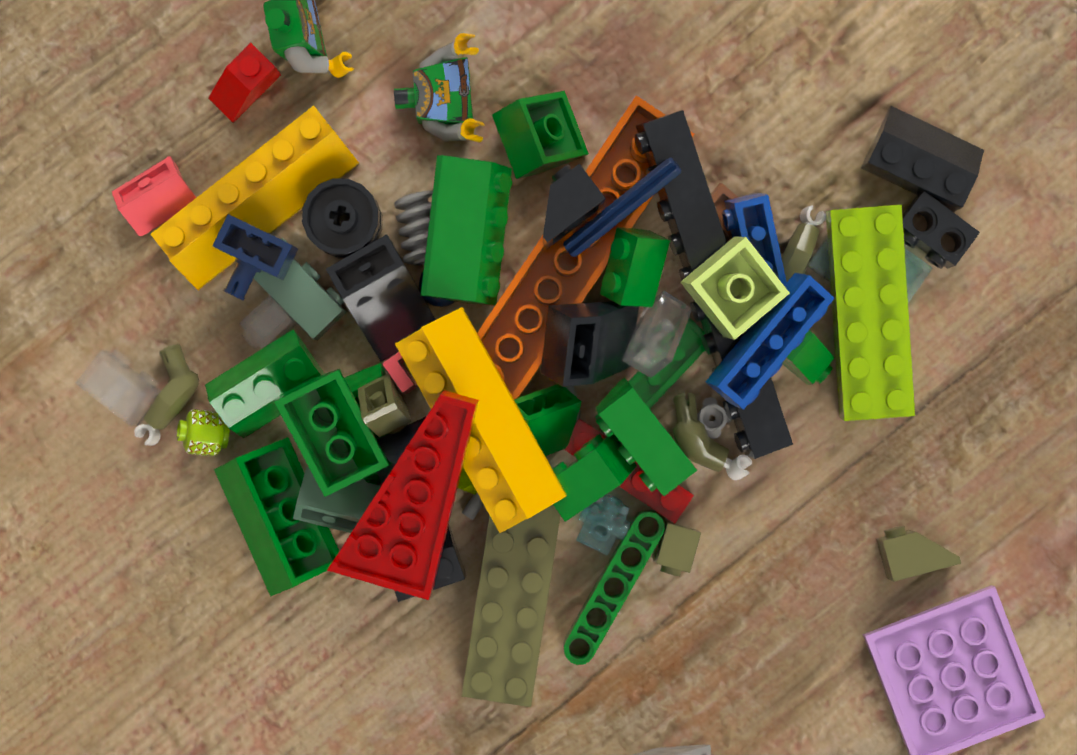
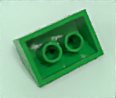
M293 329L205 384L209 403L227 427L242 438H245L281 415L274 403L280 394L325 373Z
M340 369L312 378L280 394L274 401L324 497L389 466L372 430L363 422L360 407Z
M625 377L616 384L595 408L601 416L596 420L597 424L608 438L613 434L616 435L622 443L617 449L630 465L636 461L644 472L639 477L651 492L657 488L665 496L697 471Z

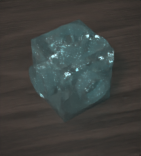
M603 496L582 510L578 520L583 522L576 541L608 556L616 538L622 541L628 531L631 522L625 519L630 507L624 505L615 496Z

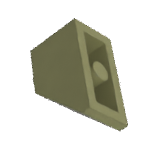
M389 373L358 388L362 420L378 437L387 433L395 434L411 422L408 406Z
M905 526L887 529L884 531V537L876 538L886 577L893 582L961 564L959 556L918 532L905 530Z

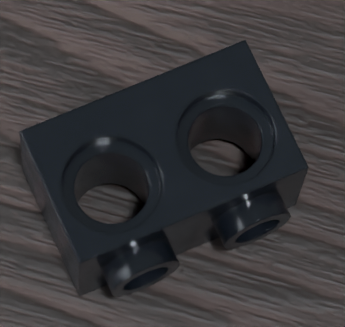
M925 191L916 195L902 214L904 244L911 248L917 246L927 253L925 256L926 260L940 269L956 266L980 233ZM915 214L925 217L927 228L924 232L918 231L913 226L912 221ZM944 234L951 236L955 242L952 252L945 251L941 246V237Z

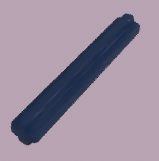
M672 158L663 161L563 243L565 249L571 256H578L681 174L680 166Z

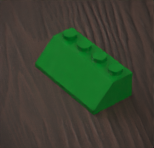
M437 155L421 289L422 296L467 304L493 306L497 304L500 290L501 262L504 256L505 228L508 221L509 193L512 186V168L489 161Z
M289 437L234 458L214 469L270 597L327 571L339 553L330 529L293 519L305 473Z

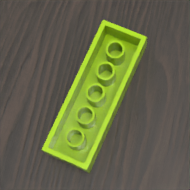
M902 204L825 211L831 295L835 298L832 301L839 417L844 421L915 416Z

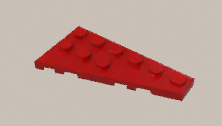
M443 390L327 571L422 599H430L479 400Z

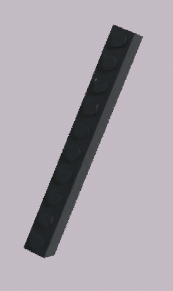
M683 110L637 125L638 133L634 135L640 154H645L649 165L646 168V175L668 158L674 159L681 168V174L658 191L660 201L657 202L659 215L663 222H668L672 234L668 236L670 248L675 256L679 255L683 267L679 269L681 281L727 243ZM694 300L690 302L691 311L697 322L701 321L705 333L701 335L702 344L708 355L712 354L716 366L712 368L713 373L746 331L735 340L723 337ZM771 377L760 389L757 398L747 405L744 410L731 405L726 400L723 401L729 420H734L737 433H734V439L741 453L744 452L745 455L756 459L793 445Z

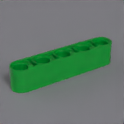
M642 510L633 517L568 631L563 644L564 654L571 663L584 665L594 657L660 541L665 528L662 518L656 512ZM645 517H653L657 522V529L651 535H643L639 532V522ZM628 547L637 548L640 552V559L634 565H626L621 561L622 552ZM610 578H619L623 582L622 591L617 595L607 594L604 591L605 582ZM593 608H600L606 613L605 621L600 625H592L586 619L588 612ZM579 638L586 640L589 644L588 651L583 655L573 654L569 649L570 643L573 640Z

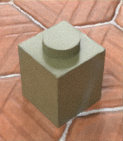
M665 521V529L654 561L656 564L661 565V572L680 577L682 571L691 572L701 532Z

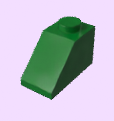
M809 330L805 334L802 343L792 350L783 361V365L805 384L813 385L815 381L820 384L833 370V367L829 364L835 357L816 335Z

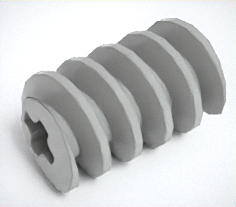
M433 190L411 193L394 203L396 209L405 210L396 216L398 222L407 224L398 230L400 236L409 237V239L401 243V248L412 251L403 257L404 263L412 265H424L431 211V202H428V198L432 197Z

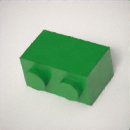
M617 227L611 245L606 272L602 280L600 294L623 306L653 307L670 240L650 230Z

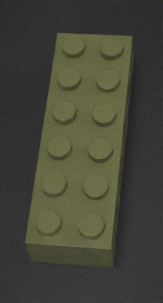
M553 505L502 533H499L489 516L461 697L531 707L561 517Z

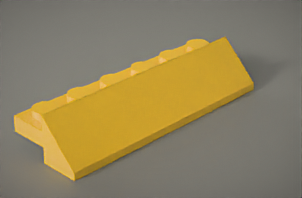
M313 105L150 235L169 257V261L199 291L235 262V257L213 247L228 214L271 234L303 208L308 194L320 183L333 178H342L356 167L359 162Z
M463 307L421 327L420 330L395 343L430 408L433 407L443 390L479 400L463 468L499 533L531 518L567 496Z

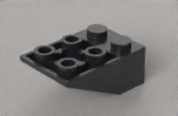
M388 235L379 238L326 268L340 296L380 362L399 352L395 343L436 320Z
M614 301L548 305L541 373L562 387L594 384L630 368L639 306H623Z

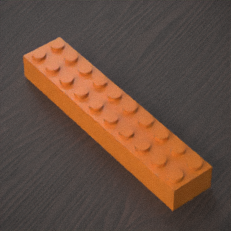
M637 95L585 171L606 198L603 208L548 249L543 245L542 235L477 332L513 399L521 396L542 364L548 305L584 302L607 267L616 228H633L654 197L653 195L578 256H571L563 245L565 240L646 176V168L649 165L645 154H640L634 138V135L638 133L636 126L663 117L665 114Z

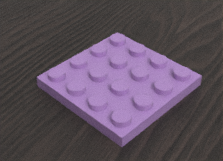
M988 586L863 634L909 755H948L1045 718L995 586Z

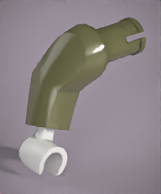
M813 205L801 211L800 220L802 223L797 226L782 256L787 282L794 273L806 274L805 270L820 230L815 226L825 221L826 215L823 211L818 212L815 221L811 219L810 212L813 209Z
M180 344L168 346L159 352L170 379L143 418L148 424L139 425L134 431L135 436L142 438L147 430L149 431V438L145 441L144 445L153 446L159 442L161 436L159 430L165 429L190 401L198 388V374L190 371Z
M685 393L676 395L673 400L676 408L677 424L673 428V434L684 454L692 462L711 470L720 472L723 467L726 468V472L732 480H739L748 475L749 471L744 469L752 464V460L747 455H739L731 460L727 458L729 449L709 438L705 426L698 421L696 396L688 393V400H686Z

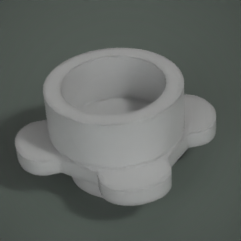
M711 397L703 401V407L697 413L698 421L705 426L709 438L712 439L718 438L725 424L732 421L727 417L725 410L717 405L716 399ZM710 415L715 416L714 421L709 420Z

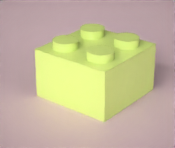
M733 237L680 282L722 336L734 340L790 294L747 237Z

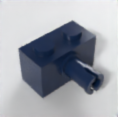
M229 214L213 244V247L236 258L235 262H237V265L223 291L243 301L256 272L260 273L262 270L278 279L284 280L298 251L292 244Z

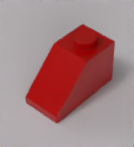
M250 43L226 66L208 99L234 123L281 74Z

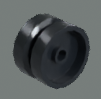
M333 178L320 183L308 194L302 208V224L307 237L320 250L335 258L344 259L379 239L382 232L383 215L377 200L362 184L350 179ZM347 214L350 217L349 221H343L340 226L338 223L339 217Z

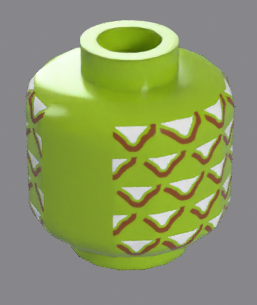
M193 409L188 412L185 420H179L177 441H183L184 450L188 454L216 456L221 449H226L228 446L230 429L216 411Z

